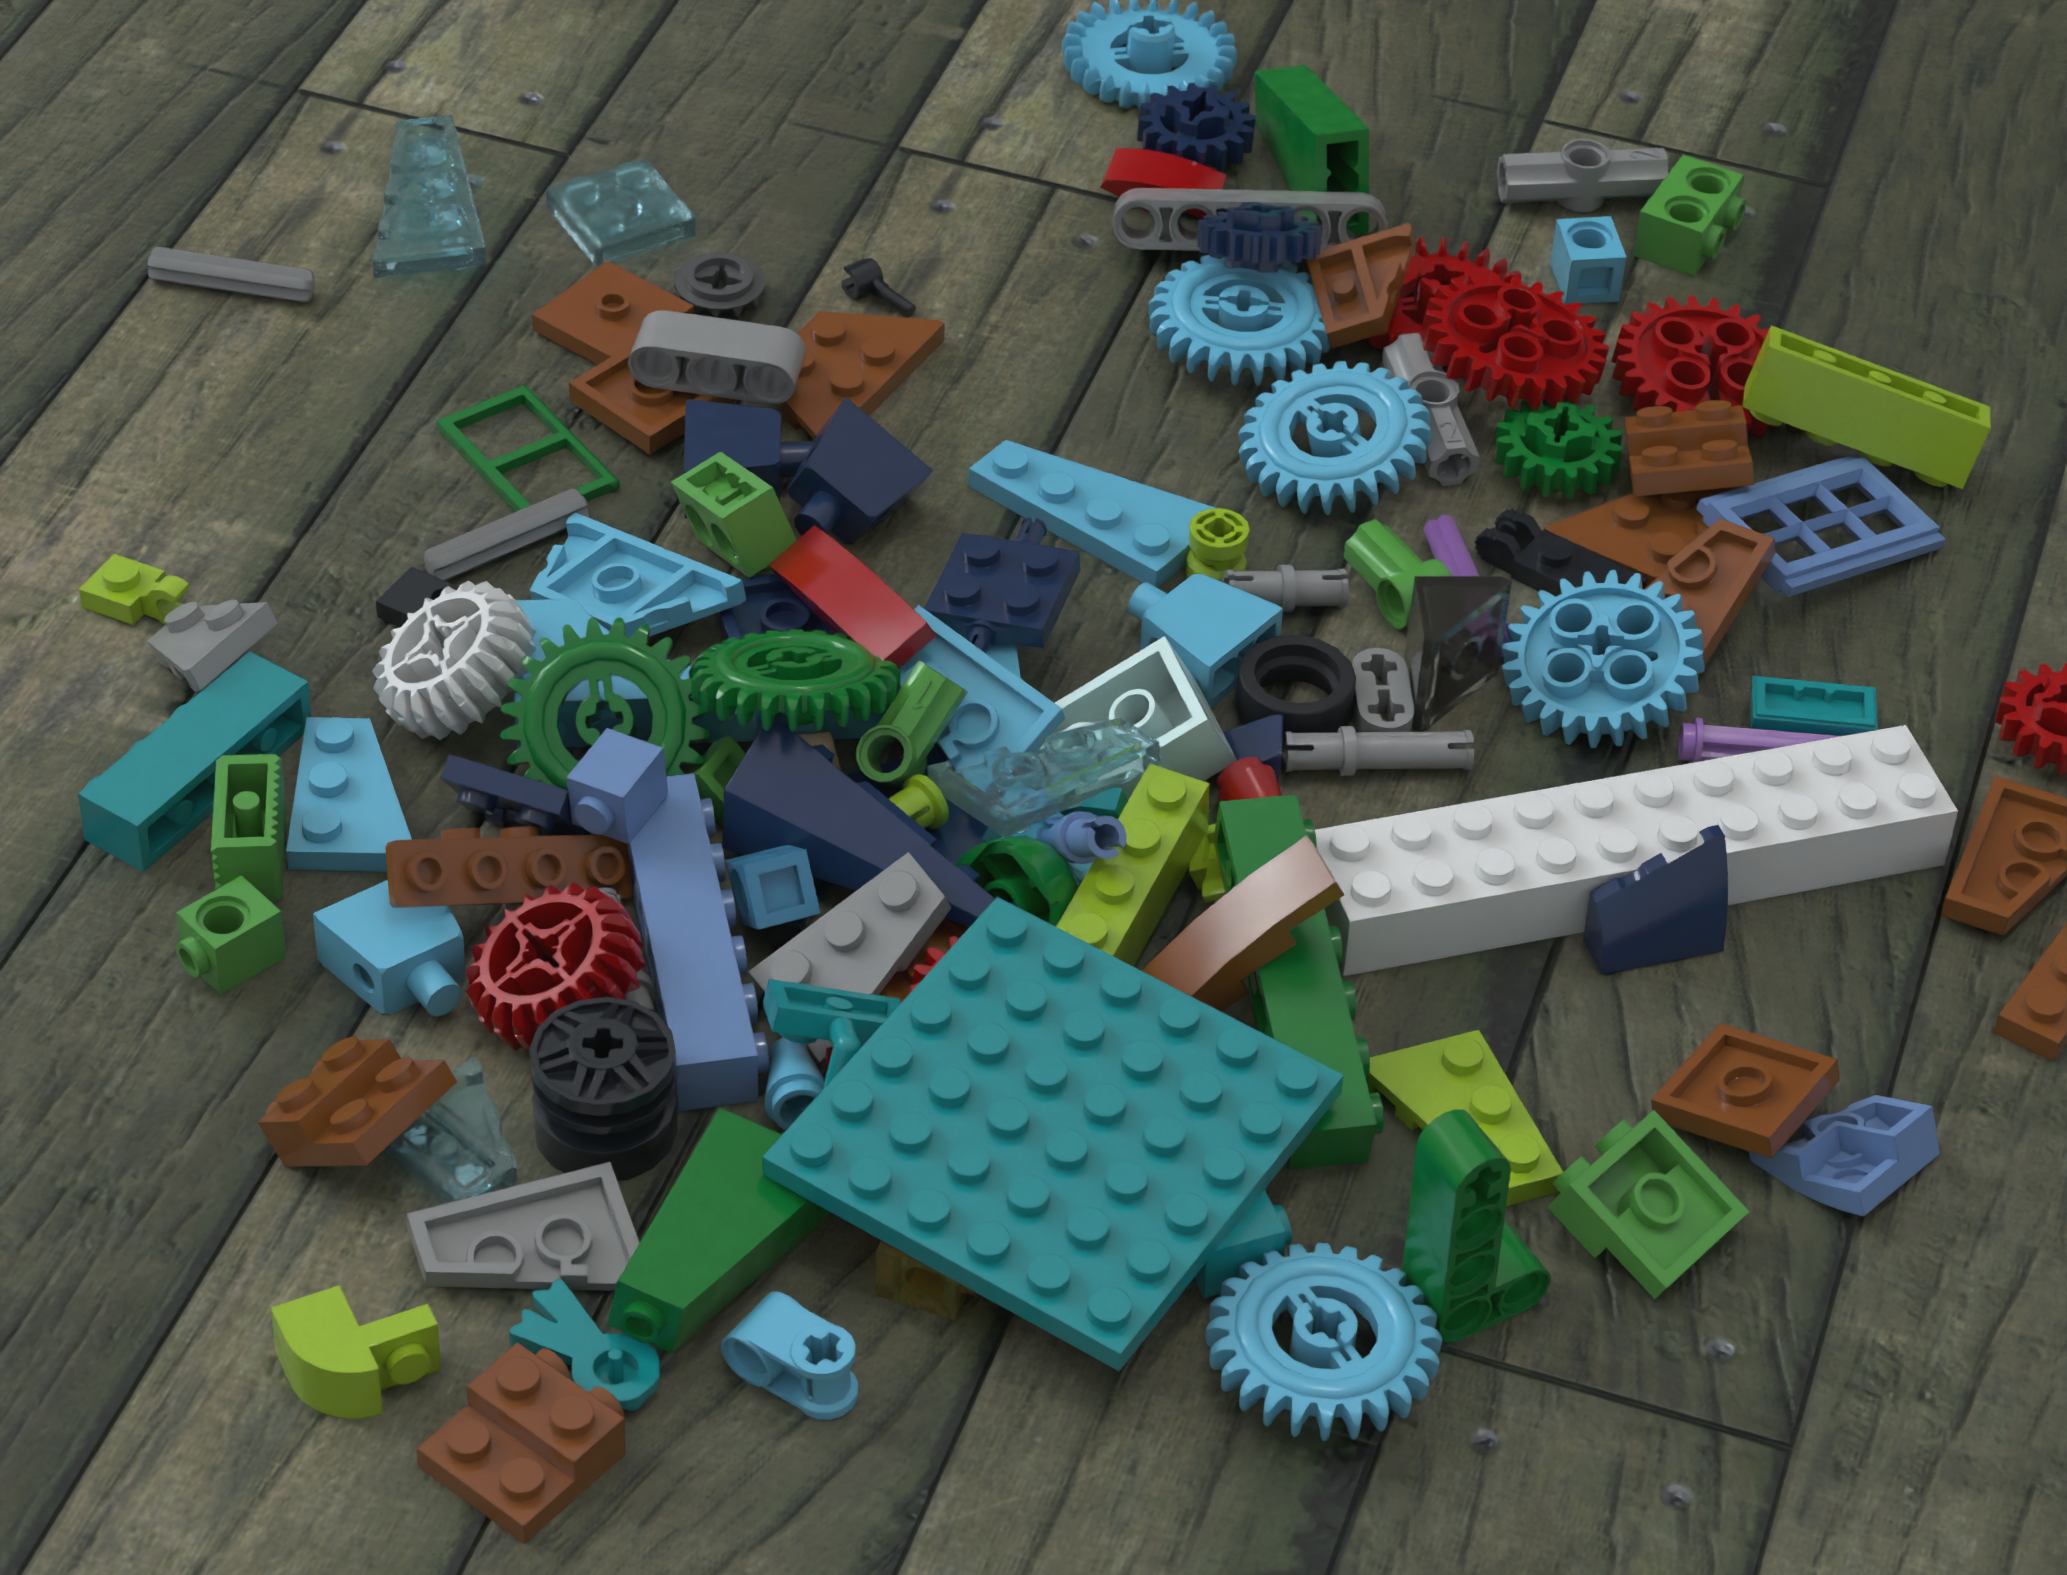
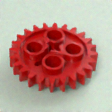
M1491 273L1489 282H1484L1477 275L1470 274L1467 284L1454 278L1451 280L1449 289L1441 286L1438 287L1435 298L1430 297L1420 331V335L1426 337L1423 350L1434 352L1431 363L1436 366H1449L1445 376L1448 380L1463 377L1467 380L1464 388L1467 392L1480 387L1486 390L1485 396L1487 401L1491 402L1498 395L1506 397L1507 403L1512 408H1515L1518 400L1521 399L1526 400L1533 410H1539L1542 400L1556 408L1557 402H1562L1563 398L1577 404L1581 393L1590 396L1595 384H1599L1607 362L1606 357L1609 346L1603 344L1606 335L1605 331L1594 329L1597 320L1595 316H1579L1582 308L1581 303L1564 304L1561 302L1564 292L1556 291L1548 295L1542 292L1543 285L1539 281L1530 288L1523 286L1522 280L1517 275L1513 276L1511 283H1504L1496 273Z
M1694 295L1688 296L1686 306H1681L1671 296L1666 298L1663 309L1649 302L1644 314L1634 311L1631 314L1629 324L1621 326L1611 358V362L1615 363L1612 378L1622 381L1619 390L1621 396H1635L1631 408L1634 412L1653 406L1669 407L1672 409V412L1696 410V405L1702 402L1714 400L1728 401L1731 403V407L1742 406L1746 420L1747 435L1750 431L1762 438L1765 436L1769 424L1756 419L1750 413V410L1743 408L1745 384L1770 328L1764 330L1758 328L1761 318L1758 314L1747 319L1740 317V305L1738 304L1733 305L1728 311L1721 310L1718 299L1714 297L1709 301L1708 307L1700 306Z

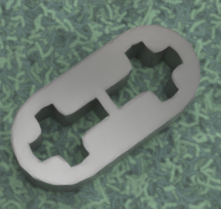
M1370 648L1359 652L1352 662L1356 675L1353 702L1356 732H1411L1414 704L1405 660L1398 653L1384 648ZM1375 677H1381V681L1386 685H1376ZM1377 712H1387L1388 722L1382 721V717Z

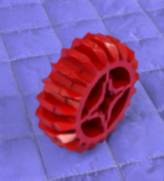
M573 882L563 892L550 884L543 896L537 899L525 894L523 905L514 911L503 908L505 919L498 926L484 927L487 942L471 948L475 963L465 970L470 985L466 993L470 997L472 1007L479 1014L478 1019L489 1033H494L498 1039L510 1045L514 1050L523 1047L530 1051L537 1028L554 1011L585 999L611 997L625 1000L624 994L640 988L637 972L646 964L640 950L644 945L640 939V932L631 921V917L620 903H616L612 897H608L607 894L601 892L596 886L586 890L581 888L576 882Z

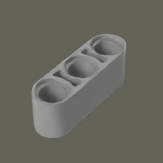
M664 310L649 313L643 319L629 356L628 367L636 380L653 388L764 404H780L787 401L793 395L807 350L802 338L794 331L784 327Z

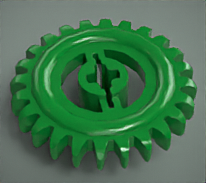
M590 618L587 624L586 637L580 638L570 625H564V645L558 647L548 638H542L540 645L546 658L542 662L529 656H524L521 659L522 664L531 674L529 680L513 678L508 681V686L522 697L518 702H510L501 706V711L504 714L518 719V724L501 732V738L506 741L521 743V747L508 757L507 763L511 766L529 764L531 767L523 777L568 790L566 777L579 761L570 754L563 744L559 732L560 710L568 694L585 680H589L590 696L580 704L576 712V727L582 739L591 748L602 735L598 729L591 728V723L601 720V710L604 709L598 681H603L605 702L610 707L612 713L616 718L623 719V724L614 726L613 730L635 738L637 734V719L634 711L621 696L613 691L612 676H618L637 685L648 699L653 719L652 733L647 742L664 749L666 777L684 775L680 769L683 763L692 765L704 763L703 757L690 748V743L711 738V733L708 730L693 724L694 719L707 714L704 713L701 705L690 701L692 696V679L682 680L680 678L691 665V658L689 656H682L668 661L667 656L673 645L672 639L669 637L663 638L652 647L648 646L650 628L647 624L641 625L631 638L626 637L625 623L622 618H616L609 634L604 635L596 618Z
M790 629V631L784 632L770 630L766 631V634H744L742 639L733 637L722 641L721 644H715L706 649L705 652L695 659L693 666L689 670V679H692L691 691L695 704L702 706L704 713L717 712L719 720L725 721L735 715L737 706L739 725L745 727L751 723L754 711L761 710L762 724L765 731L772 727L775 714L778 712L784 713L788 717L791 732H795L797 726L812 723L817 731H821L824 724V711L826 710L833 711L835 722L845 728L849 718V706H851L855 719L866 722L870 712L883 714L886 705H891L900 689V670L896 664L891 661H883L881 657L872 655L863 645L849 639L846 634L837 633L829 635L827 631L814 630L813 632H804L802 629Z

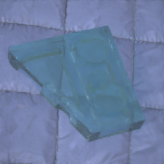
M475 1057L452 1071L458 1082L383 1150L445 1203L509 1188L518 1182L517 1164L509 1141L503 1137L501 1119L495 1102H491L487 1092L481 1062Z

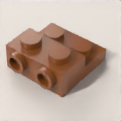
M1714 400L1696 405V410L1672 412V409L1669 407L1653 406L1638 410L1637 416L1624 417L1627 459L1634 497L1754 485L1753 462L1748 447L1746 420L1742 406L1731 407V403L1728 401Z
M354 1036L348 1037L335 1043L323 1053L321 1059L314 1065L311 1075L296 1080L283 1088L267 1108L266 1115L257 1123L284 1167L367 1166L458 1081L445 1059L413 1060L411 1057L401 1058L390 1039L358 1040Z
M517 1342L467 1385L468 1404L416 1448L418 1467L525 1544L626 1454L624 1412L619 1401L605 1388L595 1386L587 1392L571 1381L567 1366L551 1350L544 1348L533 1354Z

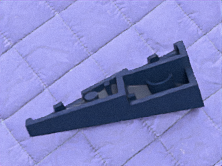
M781 712L775 714L774 723L768 731H765L762 726L724 789L722 848L743 855L784 845L803 848L807 851L812 877L856 891L909 852L949 902L951 910L944 919L969 927L995 900L993 896L977 884L980 875L967 864L955 866L934 848L937 839L869 782L855 783L832 763L835 754L823 744L811 746L798 734L791 732L786 714Z

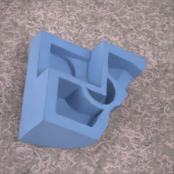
M1874 1095L1850 1104L1841 1112L1820 1115L1804 1121L1802 1124L1805 1137L1783 1145L1772 1159L1749 1152L1750 1161L1798 1193L1830 1207L1864 1217L1936 1158L1940 1151L1933 1106Z

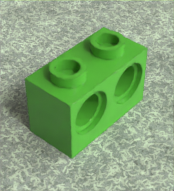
M1683 154L1640 211L1633 256L1695 277L1708 258L1716 259L1723 246L1727 231L1729 229L1735 231L1741 224L1747 206V200L1740 197L1744 175Z
M721 451L671 481L697 540L748 578L756 573H764L771 570L769 564L797 541L773 487Z

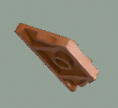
M819 311L797 333L805 342L807 352L793 395L785 402L771 405H775L783 411V418L794 430L803 427L813 439L816 438L819 430L846 397L870 416L944 342L945 323L933 319Z
M1740 486L1634 497V493L1548 525L1544 529L1635 573H1640L1641 576L1647 578V587L1668 570L1667 562L1709 528L1702 521L1704 516L1696 509L1699 501L1738 489ZM1749 519L1742 520L1751 528Z

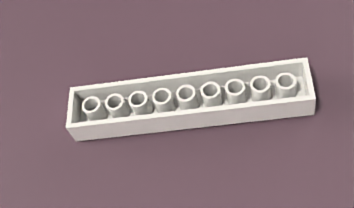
M1903 725L1316 829L1315 833L1317 850L1345 894L1330 904L1328 911L1325 912L1328 925L1337 926L1341 934L1343 960L1339 968L1344 977L1582 933L1585 929L1589 894L1591 891L1614 878H1623L1632 874L1643 862L1660 853L1663 854L1667 863H1670L1702 845L1704 840L1699 831L1715 825H1719L1725 835L1728 867V905L1944 866L1958 810L1908 727Z

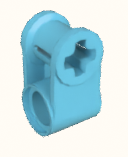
M772 1291L768 1293L721 1341L720 1348L723 1357L739 1377L752 1385L768 1390L799 1408L807 1416L821 1420L835 1419L852 1410L858 1400V1382L854 1373L850 1371L856 1356V1346L851 1334L844 1328L833 1325L803 1308L797 1301L786 1294Z

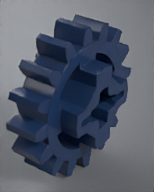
M1189 83L1186 91H1180L1175 86L1170 85L1167 86V96L1153 92L1150 94V103H1141L1137 125V141L1143 142L1142 149L1172 154L1205 166L1212 165L1221 172L1225 171L1226 160L1240 164L1243 161V153H1251L1256 117L1249 114L1250 105L1248 102L1236 103V93L1234 92L1221 96L1217 94V86L1215 85L1204 88L1197 87L1195 83Z
M1241 202L1239 207L1227 208V213L1218 212V216L1205 215L1204 220L1198 221L1197 247L1200 248L1199 251L1201 253H1210V257H1225V266L1229 268H1245L1262 273L1278 272V268L1282 266H1292V262H1302V258L1315 259L1316 255H1320L1322 227L1319 226L1317 221H1308L1307 217H1294L1295 210L1289 206H1273L1262 204L1261 202Z

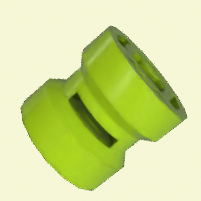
M1212 508L1198 512L1191 519L1188 542L1191 549L1186 558L1185 570L1187 578L1193 574H1204L1222 582L1224 570L1246 571L1247 561L1244 552L1248 546L1250 529L1248 522L1240 514L1228 509Z

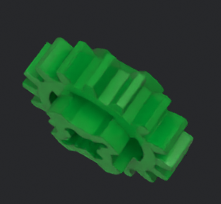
M1523 400L1521 401L1520 412L1507 409L1504 422H1498L1494 461L1498 464H1504L1503 476L1505 478L1520 476L1521 489L1527 490L1537 485L1541 488L1543 497H1549L1553 491L1559 492V490H1562L1563 495L1567 499H1573L1574 489L1578 488L1592 495L1596 492L1597 482L1609 486L1612 483L1613 472L1619 471L1623 449L1621 446L1622 432L1612 430L1613 418L1611 416L1596 418V406L1592 404L1581 410L1574 403L1565 400L1564 403L1557 402L1556 408L1543 400L1539 410H1533L1527 401Z

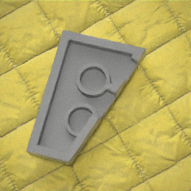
M908 852L752 968L749 973L764 994L768 980L773 979L879 995L896 972L906 970L951 910V906L944 894ZM817 1039L816 1042L807 1044L810 1053L826 1072V1048L833 1046L829 1040Z
M611 1162L407 1213V1230L426 1287L550 1289L553 1282L559 1278L565 1282L570 1290L615 1291L617 1280L639 1245L637 1234Z

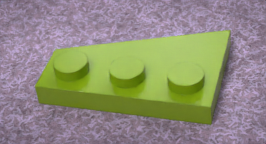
M1479 1030L1370 1057V1072L1366 1076L1369 1093L1375 1090L1380 1091L1396 1106L1395 1116L1411 1130L1417 1127L1424 1130L1435 1118L1455 1109L1465 1110L1472 1116L1510 1162L1511 1175L1506 1206L1559 1192L1552 1183L1563 1171Z

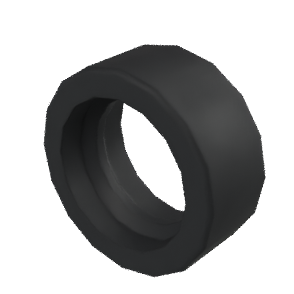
M1300 635L1272 637L1255 644L1242 657L1238 671L1235 699L1239 720L1245 725L1268 716L1280 714L1283 715V732L1337 733L1340 726H1348L1350 722L1356 675L1351 661L1338 648L1320 639ZM1294 680L1310 683L1324 690L1329 696L1315 702L1294 703L1280 700L1266 693L1262 687L1274 682Z

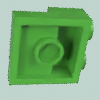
M1655 1110L1634 1128L1625 1119L1620 1121L1594 1146L1602 1156L1592 1165L1583 1156L1570 1165L1552 1183L1560 1194L1547 1207L1594 1258L1607 1248L1654 1299L1750 1212Z

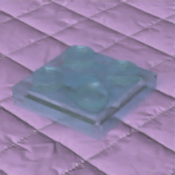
M646 158L625 162L618 167L585 177H577L569 182L546 188L547 208L596 267L607 260L614 262L696 236V217Z

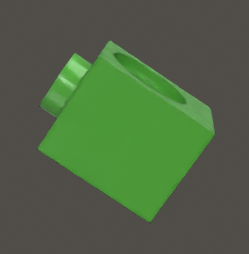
M242 875L176 912L180 942L176 944L175 948L180 963L192 977L198 978L201 976L220 995L286 958L281 911Z

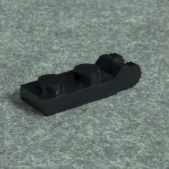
M1513 508L1503 511L1494 522L1496 527L1483 530L1474 542L1476 544L1475 549L1478 551L1477 554L1482 557L1481 559H1485L1487 563L1491 562L1493 566L1511 574L1510 578L1537 591L1544 590L1555 597L1561 594L1560 580L1563 578L1568 580L1574 588L1583 586L1584 573L1589 571L1593 575L1596 584L1604 583L1610 570H1616L1618 583L1626 584L1635 574V572L1591 552L1566 538L1560 537L1546 529L1542 531L1534 517L1526 513L1521 514L1519 510L1515 511ZM1641 576L1642 588L1645 589L1647 578Z

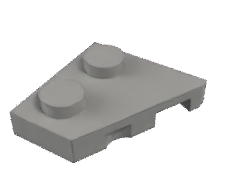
M228 600L218 605L199 606L197 602H189L168 613L164 618L166 625L147 642L158 662L166 668H171L173 674L180 680L185 677L194 691H201L276 626L278 621L267 602L239 604L237 600Z

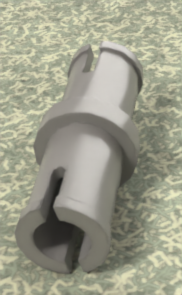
M1292 564L1277 565L1275 571L1224 570L1222 576L1223 583L1272 602L1283 608V613H1291L1294 607L1337 606L1338 608H1344L1347 605L1349 582L1346 579L1347 572L1345 569L1294 570Z

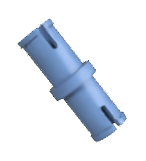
M1082 811L1067 814L1063 818L1052 817L1046 819L1043 823L1050 829L1039 828L1036 840L1052 845L1064 859L1076 864H1087L1093 862L1096 858L1110 859L1116 857L1119 852L1112 847L1124 848L1126 844V831L1118 819L1112 816L1098 817L1090 812Z

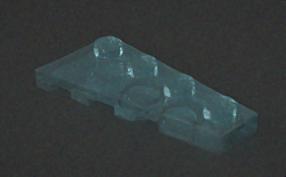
M452 115L397 121L390 159L389 182H386L384 192L385 205L383 216H380L378 226L377 248H374L372 259L374 278L440 270L458 271L467 267L487 265L486 247Z

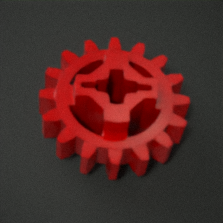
M2046 663L2039 665L2037 676L2022 669L2018 672L2016 682L2007 681L2005 683L1995 723L2002 725L1999 734L2001 741H2015L2012 753L2014 756L2021 757L2031 754L2035 757L2034 768L2040 770L2047 763H2052L2056 765L2058 774L2062 776L2067 774V663L2064 664L2062 672H2053Z

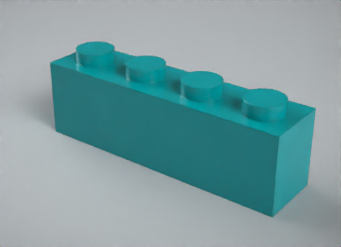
M249 651L229 669L224 670L211 684L187 704L179 706L169 719L146 738L136 742L128 753L104 773L91 779L85 788L78 793L85 841L145 872L213 813L217 759L222 755L276 754L280 756L304 735L306 717H312L308 681Z

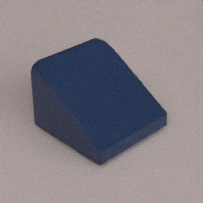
M1283 715L1268 716L1223 732L1237 761L1246 757L1259 758L1264 765H1269L1274 769L1279 784ZM1221 770L1220 772L1216 773L1215 784H1216V782H1217V779H1218L1219 775L1221 774V772H1222L1223 770Z

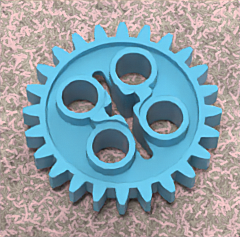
M1610 570L1605 582L1596 584L1593 575L1589 571L1584 573L1583 586L1574 588L1568 580L1563 578L1560 580V595L1555 597L1549 592L1540 590L1538 596L1541 608L1537 609L1523 605L1520 608L1523 624L1515 623L1508 626L1511 642L1502 645L1505 662L1502 668L1505 684L1509 687L1513 706L1522 705L1524 720L1527 723L1540 718L1542 734L1545 736L1562 727L1565 744L1568 745L1580 733H1584L1588 736L1590 748H1596L1602 734H1610L1615 745L1622 746L1624 731L1632 729L1643 740L1647 738V722L1652 720L1662 727H1668L1667 708L1685 712L1687 709L1685 693H1698L1699 683L1697 674L1705 670L1701 629H1697L1694 611L1683 610L1682 596L1679 593L1665 599L1664 586L1661 581L1652 584L1648 589L1644 590L1640 573H1635L1626 584L1618 583L1616 570Z

